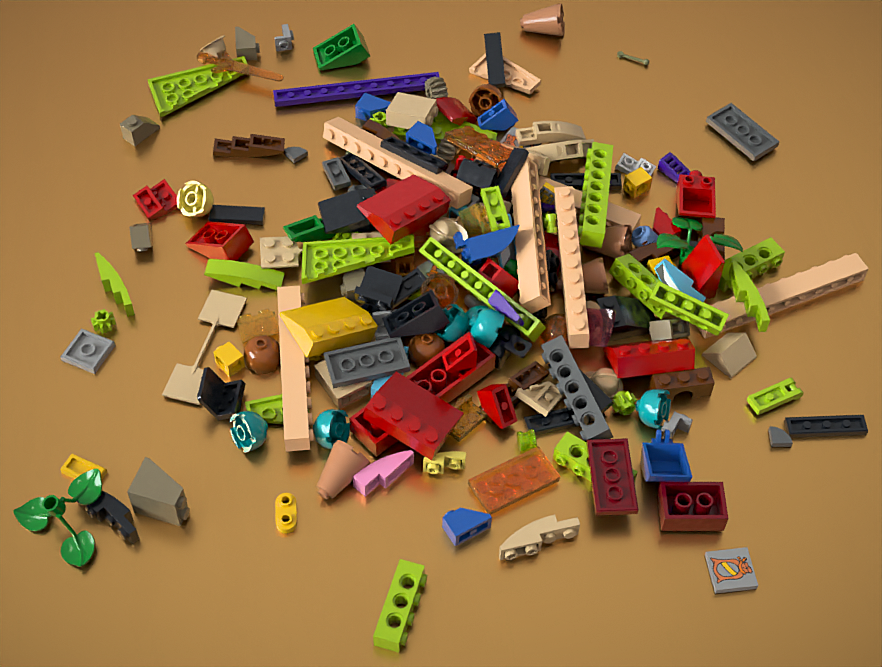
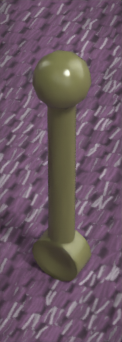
M622 51L617 52L618 58L624 57L642 62L644 65L649 64L648 59L643 60L626 55Z

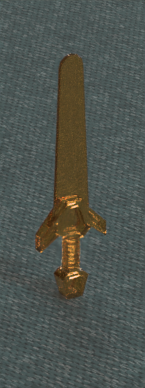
M199 52L196 56L197 61L203 65L206 63L218 65L211 69V72L214 73L233 71L277 82L284 79L281 74L234 61L226 52H222L223 57L220 59L210 57L208 53Z

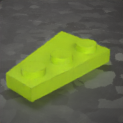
M282 394L245 402L247 411L258 413L267 423L284 424Z

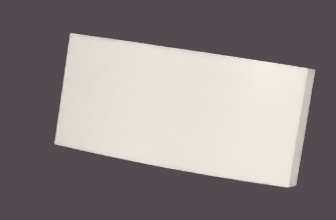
M623 153L615 168L629 174L642 167L651 176L656 166L643 158L637 161Z

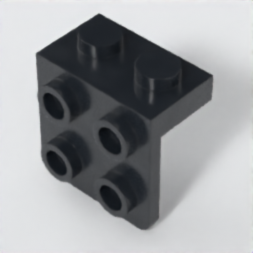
M369 266L366 269L360 287L356 286L355 300L364 305L375 306L380 310L392 311L403 282V277Z
M206 367L201 377L197 399L218 421L230 419L232 415L240 413L246 383L242 379L225 383L210 367Z

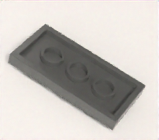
M732 103L709 115L706 119L710 126L753 161L764 156L779 145V141Z
M400 337L324 352V359L333 389L391 376L396 371L398 373L410 371V364Z

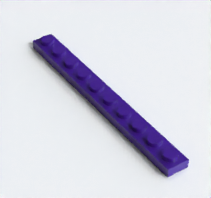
M439 72L280 89L273 90L275 107L358 98L362 97L364 93L376 96L397 92L425 90L427 79L440 76Z

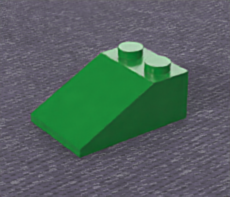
M355 24L350 25L313 47L318 67L321 71L356 65L370 57L364 36Z

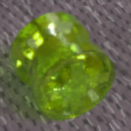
M529 429L524 433L522 431L517 432V442L520 451H525L526 448L537 449V441L533 429Z

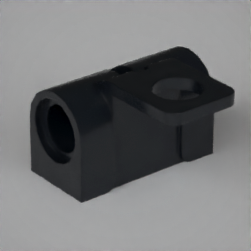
M464 158L456 178L484 189L493 187L498 178L499 171L494 169L496 165L478 159L472 161Z
M508 324L505 325L491 347L488 348L496 355L495 368L500 370L512 353L520 358H524L532 348V343L521 338V334L516 327ZM520 343L525 346V349L522 351L516 350Z

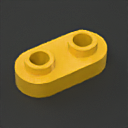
M291 493L280 494L275 502L276 527L278 531L284 534L293 532L297 527V502L295 496Z

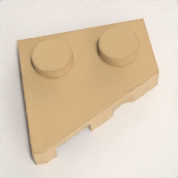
M548 381L540 385H531L526 390L518 388L515 396L546 417L563 398L564 394L561 395L557 386Z

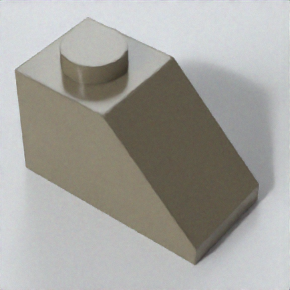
M235 27L237 58L245 56L246 61L257 60L260 46L259 43H256L255 36L240 27Z
M131 115L120 123L123 139L133 146L138 145L160 129V125L150 118L138 115Z
M152 223L131 225L129 228L132 249L137 248L138 252L148 251V247L152 246Z
M363 267L346 272L343 276V285H340L342 296H346L352 302L356 301L354 296L356 286L360 287L365 275Z
M680 318L649 322V333L652 341L690 336L689 322Z

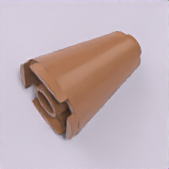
M555 4L523 15V18L520 19L521 28H524V31L563 36L565 33L563 5Z
M627 224L605 227L602 248L583 245V247L615 259L624 256L632 248L629 234H632V227Z
M597 258L583 264L582 273L585 294H609L603 258ZM560 274L557 284L558 289L563 291L562 274Z
M340 440L333 444L316 486L318 489L317 493L325 499L329 497L334 498L353 481L355 474L370 464L369 460L362 453L359 452L357 454L353 450L354 447Z

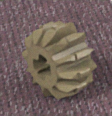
M431 77L427 79L424 88L427 98L448 97V88L443 78Z
M445 136L439 144L437 156L450 164L458 152L459 142L454 140V138Z

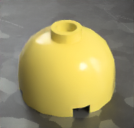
M190 181L185 183L186 186L180 189L177 195L178 209H181L183 215L199 218L205 216L210 212L214 203L211 190L200 182Z

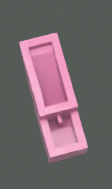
M412 450L398 452L371 463L353 476L354 488L365 497L379 484L386 489L414 463V452Z

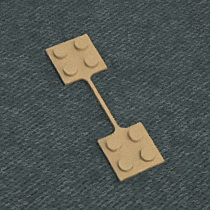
M380 232L352 233V239L383 237ZM288 236L260 238L261 269L299 267L298 255L303 254V249L298 248L297 242L291 241Z
M211 290L198 317V320L213 324L193 366L176 364L162 396L200 405L197 393L203 369L198 367L215 328L220 325L235 327L246 303V297Z

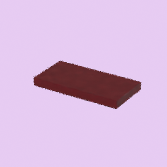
M628 438L587 440L586 445L596 516L638 514L639 509Z

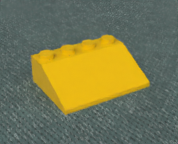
M346 297L282 311L279 314L307 358L324 354V352L369 342L378 328V325L368 311Z

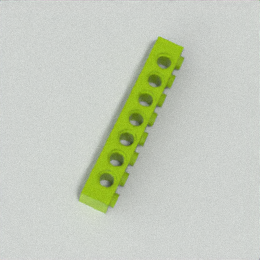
M593 142L592 147L587 150L580 213L583 214H580L578 222L579 244L602 248L606 227L613 145Z
M432 237L419 250L426 259L491 309L494 308L488 303V299L495 290H498L525 324L523 327L519 326L506 316L504 320L516 327L532 342H535L546 327L539 319Z

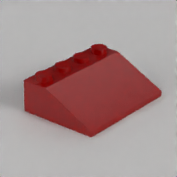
M413 174L357 204V208L391 245L446 214L451 199L440 187Z
M686 338L649 340L603 346V351L617 378L691 370L695 367V347L690 339Z
M396 371L365 406L363 418L432 461L464 413Z

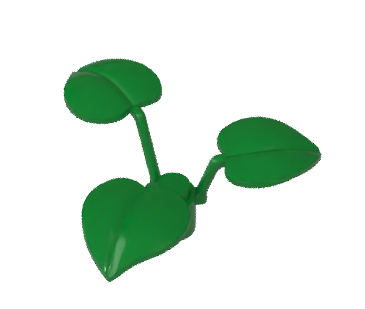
M674 217L672 223L675 226L688 229L687 242L676 235L662 233L657 238V249L663 247L681 249L678 263L682 265L694 249V247L689 246L692 230L700 231L702 224L694 219ZM714 234V237L709 236L715 244L731 247L743 252L740 242L732 236L724 234Z
M92 469L74 479L68 489V494L73 499L65 497L59 499L55 495H49L46 498L37 497L13 510L18 522L33 532L46 528L49 521L48 517H57L73 536L63 542L61 556L67 563L78 567L84 566L92 558L95 550V539L88 531H81L76 534L62 517L66 511L65 502L75 503L78 500L82 505L94 503L102 493L101 472L99 469Z

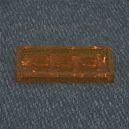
M471 126L447 131L444 139L495 168L503 167L513 150L502 146L498 141L491 140L486 134L475 131Z
M537 446L468 479V485L487 514L491 515L560 481V476L541 448Z

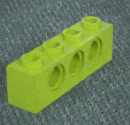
M770 237L724 260L725 264L718 287L723 292L733 289L729 275L732 261H737L750 279L759 274H764L773 267L780 266L783 262L785 251Z
M631 254L616 258L609 273L660 319L672 315L647 303L656 283L660 280Z
M660 281L656 283L647 303L716 336L722 331L729 314Z
M566 432L554 448L553 459L559 465L573 470L576 475L583 476L591 481L586 442ZM632 469L635 483L638 471Z
M402 559L399 560L373 635L374 646L399 652L401 645H406L408 639V632L406 630L408 625L412 626L415 617L413 609L414 606L418 607L421 599L420 588L425 587L428 575L425 574L424 565ZM409 584V585H412L413 587L407 589V588H404L403 586ZM401 603L407 605L404 608L397 607ZM392 623L400 624V626L396 628H393L390 625Z

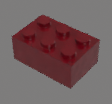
M660 482L657 498L661 531H724L729 518L723 482Z

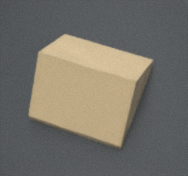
M727 333L702 353V356L730 379L757 357L746 333Z

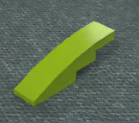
M99 252L95 253L105 292L113 291L116 304L124 303L127 317L135 315L128 291L120 276Z
M208 259L204 275L238 287L242 283L260 289L262 285L277 290V287L282 286L284 272L271 268L261 269L259 265L245 262Z
M732 261L729 275L736 302H744L747 317H755L758 331L766 332L770 318L759 291L737 261Z

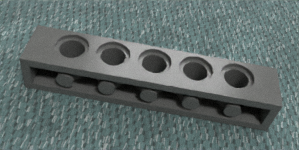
M560 335L542 344L541 347L544 352L541 353V356L546 364L550 363L551 368L548 370L553 379H558L559 383L556 386L561 395L565 393L567 398L564 399L568 410L573 409L575 414L572 415L576 426L581 425L583 430L580 431L583 440L587 442V440L613 438L612 432L563 336ZM582 405H586L585 408L579 409ZM594 421L593 424L587 425L588 422Z

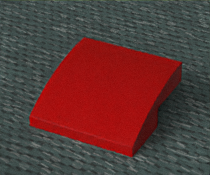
M452 97L436 98V107L452 123L461 126L464 121L475 124L477 121V117L459 99Z
M165 179L152 188L146 185L133 195L149 220L162 217L178 209L177 195Z

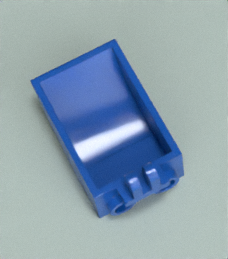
M520 225L471 237L465 241L462 233L456 232L453 236L456 250L462 248L461 258L468 266L471 267L485 263L488 258L491 260L496 258L508 247L516 236Z
M656 430V438H651V443L642 442L640 464L645 481H691L692 473L683 443H673L672 439H669V430L664 431V439H661V430Z

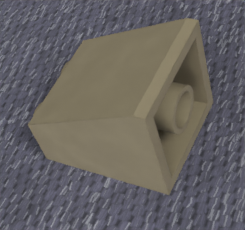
M145 457L127 491L134 513L181 526L183 520L187 519L190 511L184 489L150 458Z

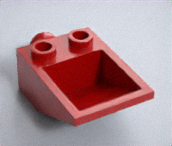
M698 170L691 171L689 175L679 174L676 188V203L679 215L716 218L715 177H705Z

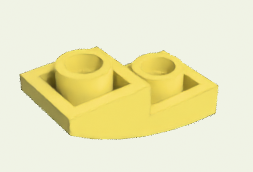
M440 452L435 455L432 461L424 457L423 471L431 474H443L444 467L454 470L465 469L466 452Z

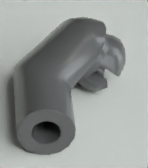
M467 294L464 297V303L469 309L478 305L486 306L472 294Z

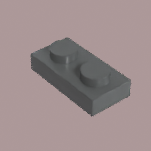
M339 157L322 162V167L334 191L351 186V181Z

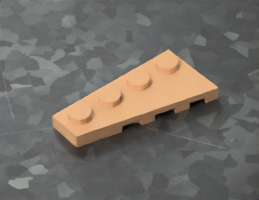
M485 53L469 68V72L488 79ZM503 56L506 86L531 94L541 85L539 78Z

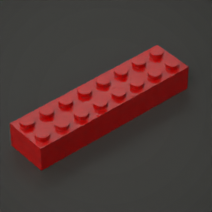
M468 332L406 378L449 403L494 370L496 355L486 346L474 340L477 348L476 367L447 372L442 355L467 335L471 334ZM364 407L349 418L350 432L377 457L396 443L398 439L364 419Z

